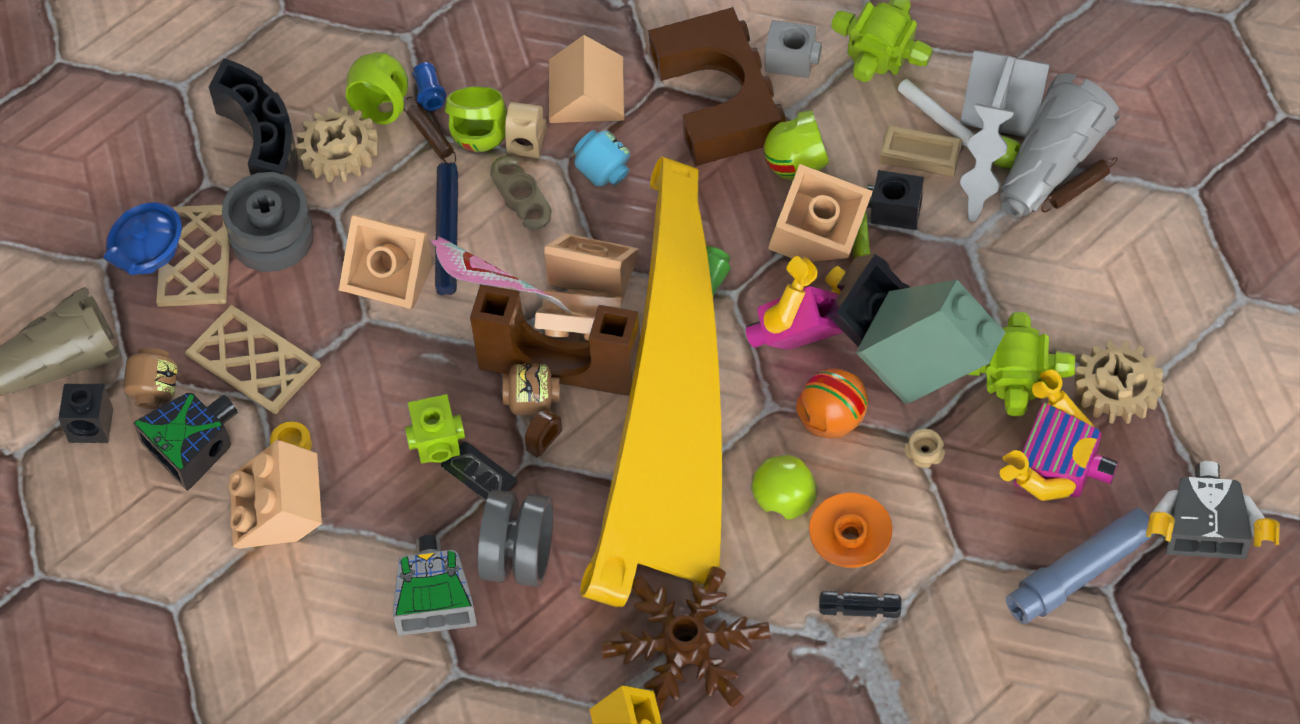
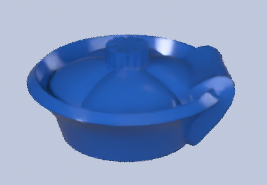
M159 202L143 203L127 210L114 222L109 230L104 260L130 275L154 273L157 269L165 266L177 251L182 231V223L178 213L169 205Z

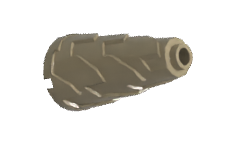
M86 287L73 292L55 308L29 323L17 335L0 345V396L10 392L14 394L26 388L56 381L82 370L111 363L122 357L119 346L113 347L110 341L115 337L94 297L88 296L89 291Z

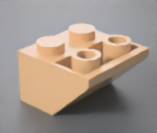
M277 440L229 476L228 490L231 500L230 526L232 528L233 547L240 549L296 542L322 524L317 453Z

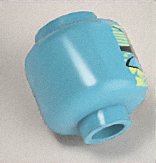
M592 130L574 148V153L576 154L574 159L575 167L595 186L602 187L609 182L616 186L630 171L626 166L630 159V151L609 131L597 133L595 130Z

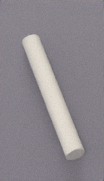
M908 79L903 80L898 87V91L954 138L963 139L962 144L968 148V139L974 133Z

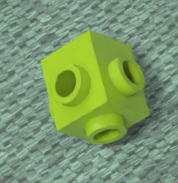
M444 394L408 402L412 425L404 426L409 450L418 449L421 464L444 462L451 457L459 456L458 440L465 438L460 414L452 416L448 395Z

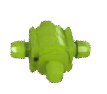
M890 0L888 4L882 2L878 3L876 7L869 1L863 7L858 18L855 17L856 14L847 11L836 12L832 19L831 28L845 37L849 35L847 53L850 57H853L852 60L855 62L853 67L855 79L867 82L876 73L880 75L886 74L888 70L893 75H896L906 59L909 60L908 63L917 66L928 65L933 49L920 40L914 41L917 23L915 20H911L912 17L909 15L910 0Z
M1014 312L1008 318L1007 327L1002 328L1005 334L990 363L967 375L980 376V373H986L987 391L991 394L996 392L997 397L1004 400L1005 410L1008 415L1022 416L1027 411L1028 401L1037 398L1032 393L1033 384L1039 381L1046 384L1041 379L1040 374L1047 370H1054L1059 373L1061 378L1075 375V355L1056 351V354H1049V336L1045 333L1039 336V331L1031 328V318L1027 313Z

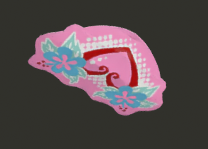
M439 236L437 240L431 241L436 246V254L440 264L452 277L471 283L497 287H513L520 291L532 292L572 314L563 303L449 241Z

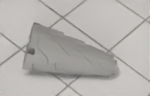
M1063 73L1057 75L1049 85L1045 100L1026 133V139L1015 158L1012 169L1000 188L1002 190L1000 195L1001 207L1009 215L1019 218L1021 215L1028 216L1031 211L1036 212L1052 190L1068 177L1076 165L1082 162L1103 136L1117 124L1121 115L1116 116L1115 114L1119 107L1107 92L1085 78L1081 86L1072 83L1077 75Z

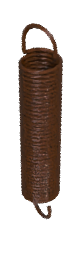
M409 96V97H407V98L404 100V103H405V101H406L408 98H413V99L415 100V102H416V99H415L414 97H412V96ZM414 103L407 111L403 108L439 158L447 163L444 158L454 153L455 163L456 154L453 151V147L419 103Z
M1115 157L1108 162L1101 159L1050 193L1048 198L1042 203V212L1051 210V208L1047 211L1043 210V205L1048 199L1054 208L1059 209L1108 176L1110 168L1117 162L1118 158ZM1114 159H1116L1115 162H1114L1111 166H1108V165L1106 164V163H1110L1111 161H1113Z

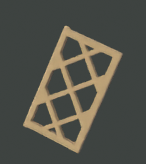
M222 205L172 207L179 217H186L191 221L182 228L178 241V246L189 255L174 267L168 262L165 266L159 268L157 306L226 304L230 254L228 232L224 221L223 226L216 232L204 223L211 216L222 215ZM198 227L209 238L194 250L183 239ZM218 243L221 246V260L213 265L202 254ZM196 260L207 271L192 283L181 272ZM214 276L219 279V293L205 294L200 290ZM173 278L186 287L179 295L166 296L167 283Z
M230 305L193 345L185 351L187 357L273 414H277L321 367L318 360L233 305ZM234 318L247 326V331L225 334L224 327ZM265 338L276 345L278 351L255 354L254 339ZM248 340L249 356L226 358L225 343ZM219 344L220 360L210 361L199 354L206 346ZM296 358L306 365L300 373L287 375L285 359ZM279 360L280 376L257 379L256 363ZM250 364L251 380L240 381L229 374L227 368ZM281 385L282 392L273 402L258 392V388Z

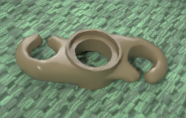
M502 156L496 159L491 165L490 176L504 198L507 207L516 211L520 219H525L529 211L542 212L541 218L537 220L525 219L523 225L531 230L545 227L551 220L552 210L537 186L536 180L531 175L526 174L524 168L517 166L519 164L517 158ZM506 165L517 166L513 174H501L499 171ZM517 187H527L531 190V193L525 198H515L510 194Z

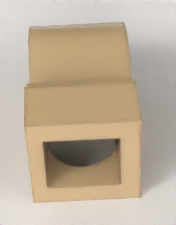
M510 102L505 124L507 154L540 158L547 130L546 119H542V106ZM517 138L527 139L533 145H520L516 140Z

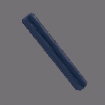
M453 162L440 163L437 166L436 240L439 236L457 246V165ZM435 246L436 292L439 295H453L457 291V279L444 270L437 258Z

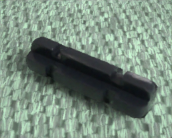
M823 591L819 595V612L823 615H837V612H843V616L877 617V614H883V617L898 618L901 615L902 599L898 594H884V597H877V593L844 592V595H837V591Z

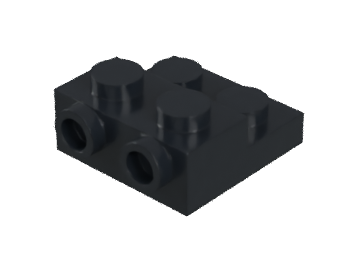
M876 253L856 257L838 283L837 288L841 293L827 315L859 347L888 292L910 288V286L903 283L892 272L887 261L877 256Z

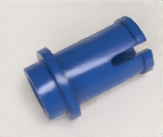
M428 62L420 63L413 68L414 72H412L419 92L417 94V101L425 110H438L445 103L446 91L439 84L435 66Z

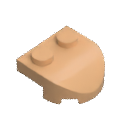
M570 288L567 292H559L553 289L543 291L544 293L563 303L572 314L543 298L542 307L535 314V328L545 329V335L551 337H568L569 332L584 333V339L589 340L598 305L621 308L622 297H608L606 292Z

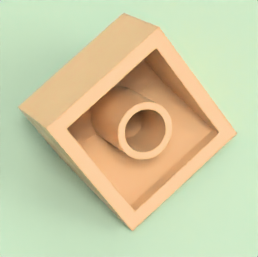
M799 164L768 249L790 258L799 256L803 259L807 257L811 262L848 258L873 191Z

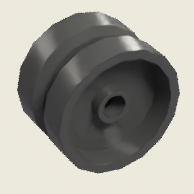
M263 172L242 178L229 189L223 200L222 217L228 232L231 248L240 262L248 268L261 272L281 271L294 266L307 255L313 244L314 227L309 214L306 196L296 181L289 176L276 172Z
M491 490L484 507L479 536L478 573L482 581L503 583L510 575L511 570H513V576L517 584L541 587L547 571L553 531V502L550 496L529 494L519 508V501L515 493Z

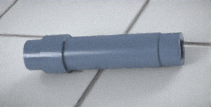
M1134 508L1048 567H1041L1020 581L1019 588L1006 596V604L1011 614L1020 623L1027 624L1037 616L1045 617L1064 604L1068 596L1135 551L1141 544L1155 535L1154 533L1151 534V537H1146L1149 516L1143 510Z

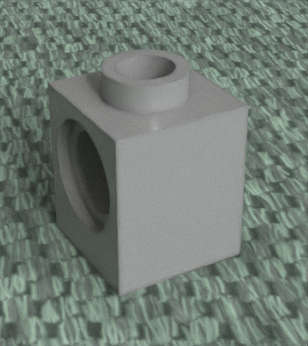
M772 20L765 46V72L809 78L812 64H819L822 50V42L816 41V26Z

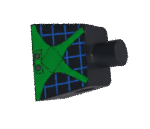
M185 393L139 418L133 424L141 444L188 491L229 450L231 442L224 424L237 415L238 412L234 404L225 395L220 396L206 407L193 393Z

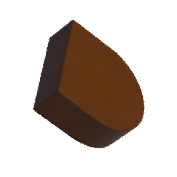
M544 409L534 417L525 434L527 452L538 458L562 432L561 418L548 409Z

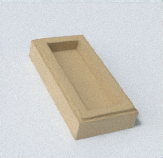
M888 125L880 152L879 163L954 177L963 139Z

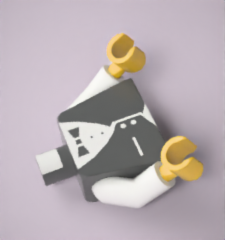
M1203 461L1196 464L1195 477L1181 478L1178 490L1167 492L1149 516L1146 537H1151V534L1154 533L1165 536V541H1167L1166 554L1246 559L1252 536L1254 537L1253 545L1255 547L1261 546V541L1269 540L1274 542L1275 545H1279L1280 523L1263 516L1250 496L1243 494L1240 482L1237 480L1220 479V465L1218 463Z

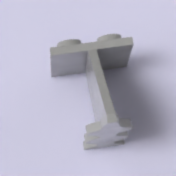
M977 49L974 50L960 121L963 125L982 129L968 139L967 147L975 157L976 164L974 168L964 173L960 180V185L969 197V221L976 222L984 207L985 200L999 191L1000 182L991 170L992 163L1005 155L1008 145L1000 133L1026 138V133L1043 102L1050 64Z

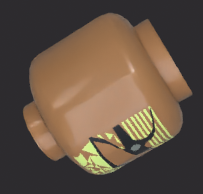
M156 348L139 349L137 354L130 356L126 361L123 383L125 395L134 399L137 407L145 409L159 408L160 403L171 400L175 395L177 363L169 358L167 351Z
M514 364L511 366L509 374H503V405H509V409L514 415H537L544 409L550 410L551 402H559V378H551V370L546 364Z

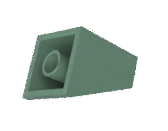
M956 279L889 291L856 353L906 404L989 364L1005 331Z

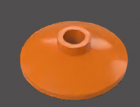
M854 492L836 494L824 500L813 512L809 524L810 540L817 553L826 561L847 568L866 566L878 560L888 549L893 532L891 518L883 505L870 496ZM852 533L858 538L850 540L843 536Z

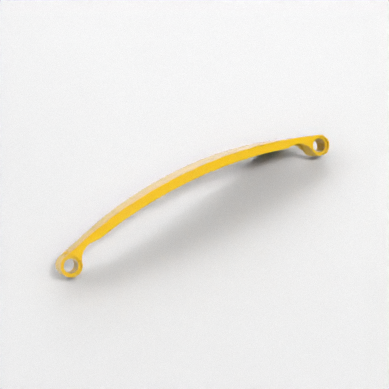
M663 156L657 160L650 179V188L658 191V199L655 211L647 295L631 392L600 538L594 555L585 569L580 585L581 597L616 608L619 606L624 607L629 598L638 563L704 585L711 567L720 566L722 518L720 380L712 285L705 236L698 205L699 171L697 168Z

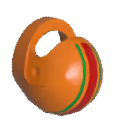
M824 369L817 372L807 381L797 400L796 411L800 422L809 432L823 438H840L849 434L863 421L868 407V395L864 384L857 375L841 369Z

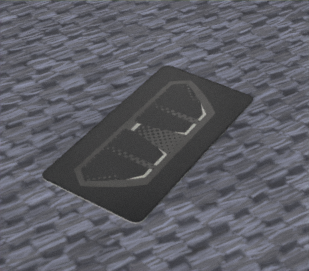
M466 441L459 445V456L451 457L441 463L443 469L486 501L492 489L508 491L517 482V478Z

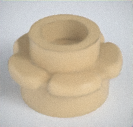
M920 429L914 432L909 442L906 443V457L912 459L913 464L921 468H928L931 464H939L945 456V451L943 450L944 442L935 431ZM926 448L929 449V451L924 453L921 451V449Z

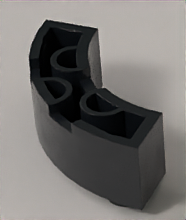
M223 58L208 87L216 114L239 124L253 139V148L247 163L250 175L276 172L289 176L296 181L298 155L289 114L284 102L277 92H274L264 83L262 76L246 66Z

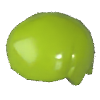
M780 455L768 458L762 462L752 476V494L760 507L767 513L775 511L783 515L785 519H794L808 512L816 501L817 484L806 464L794 456Z

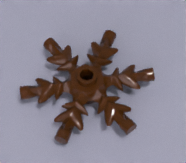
M711 567L703 587L697 582L692 583L695 602L686 599L691 612L689 615L678 617L673 614L675 600L667 605L665 587L660 586L655 593L648 582L640 575L633 580L631 589L643 601L635 603L634 608L653 614L646 621L661 623L663 626L661 634L653 637L642 629L641 638L633 633L621 631L620 635L624 641L601 642L603 659L625 655L623 661L625 665L632 663L643 653L645 661L649 660L655 651L663 652L666 655V664L652 669L660 674L647 681L643 686L644 689H654L659 714L664 707L668 695L674 700L679 699L677 680L685 682V677L680 670L685 664L688 666L695 664L699 667L696 679L698 681L705 676V688L708 696H712L717 689L730 707L739 704L744 696L729 681L738 678V673L719 667L725 660L710 658L709 649L718 643L730 652L729 643L742 649L750 650L752 646L748 640L770 639L768 622L746 626L748 620L746 616L739 618L729 627H727L726 620H723L716 630L706 627L705 617L719 612L711 607L727 597V593L717 592L726 575V572L719 567Z

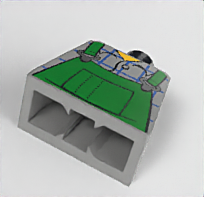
M424 535L417 538V554L402 556L398 560L393 605V618L398 636L477 626L472 597L458 551H441L440 538L435 535Z

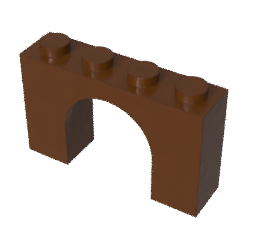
M733 7L648 30L650 56L661 81L700 70H716L729 74L742 86L740 91L725 103L682 115L684 140L695 166L763 148L766 137L771 129L780 122H786L781 104L775 105L772 99L774 91L769 76H763L760 71L762 63L756 47L751 48L748 43L750 35L745 20L739 21Z
M480 284L470 315L479 370L509 374V370L514 364H546L551 370V378H559V384L630 396L640 341L638 311L598 305L589 341L579 343L564 342L539 333L526 322L522 312L520 291Z

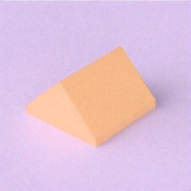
M583 35L549 59V123L624 120L623 56Z
M355 214L352 215L339 290L409 309L414 308L433 265L427 233Z
M564 233L545 246L544 256L548 285L567 289L603 291L607 293L608 297L620 296L623 300L638 257L639 248Z

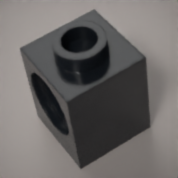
M878 170L875 185L868 184L867 187L868 190L873 191L867 208H871V224L917 230L923 200L924 177Z
M64 384L59 421L68 442L108 443L113 407L104 384Z

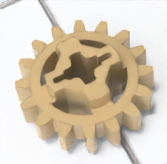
M344 106L340 113H335L332 107H328V115L325 116L318 112L313 113L315 121L312 123L304 120L302 123L304 132H297L296 134L298 144L295 146L303 169H311L314 178H318L324 173L327 182H331L334 176L340 175L341 180L346 182L347 174L351 172L357 177L361 176L360 167L371 168V157L378 156L377 144L379 141L377 131L373 128L372 120L370 118L363 120L362 111L360 110L350 115L347 106ZM358 135H359V136L361 137V139H362V140H361V144H358V143H357V138H356V137H357ZM314 144L317 145V153H315L313 150Z
M1112 340L1107 341L1105 350H1102L1095 344L1092 346L1091 356L1086 354L1081 356L1080 367H1076L1075 395H1083L1081 406L1086 408L1093 405V417L1098 418L1102 413L1108 414L1109 423L1112 424L1116 416H1122L1126 424L1130 423L1131 416L1134 413L1141 419L1145 418L1147 408L1155 410L1157 407L1158 398L1162 395L1164 385L1161 382L1163 369L1155 368L1157 358L1154 355L1144 358L1143 346H1139L1135 351L1130 350L1129 341L1126 340L1122 343L1121 348L1115 347Z

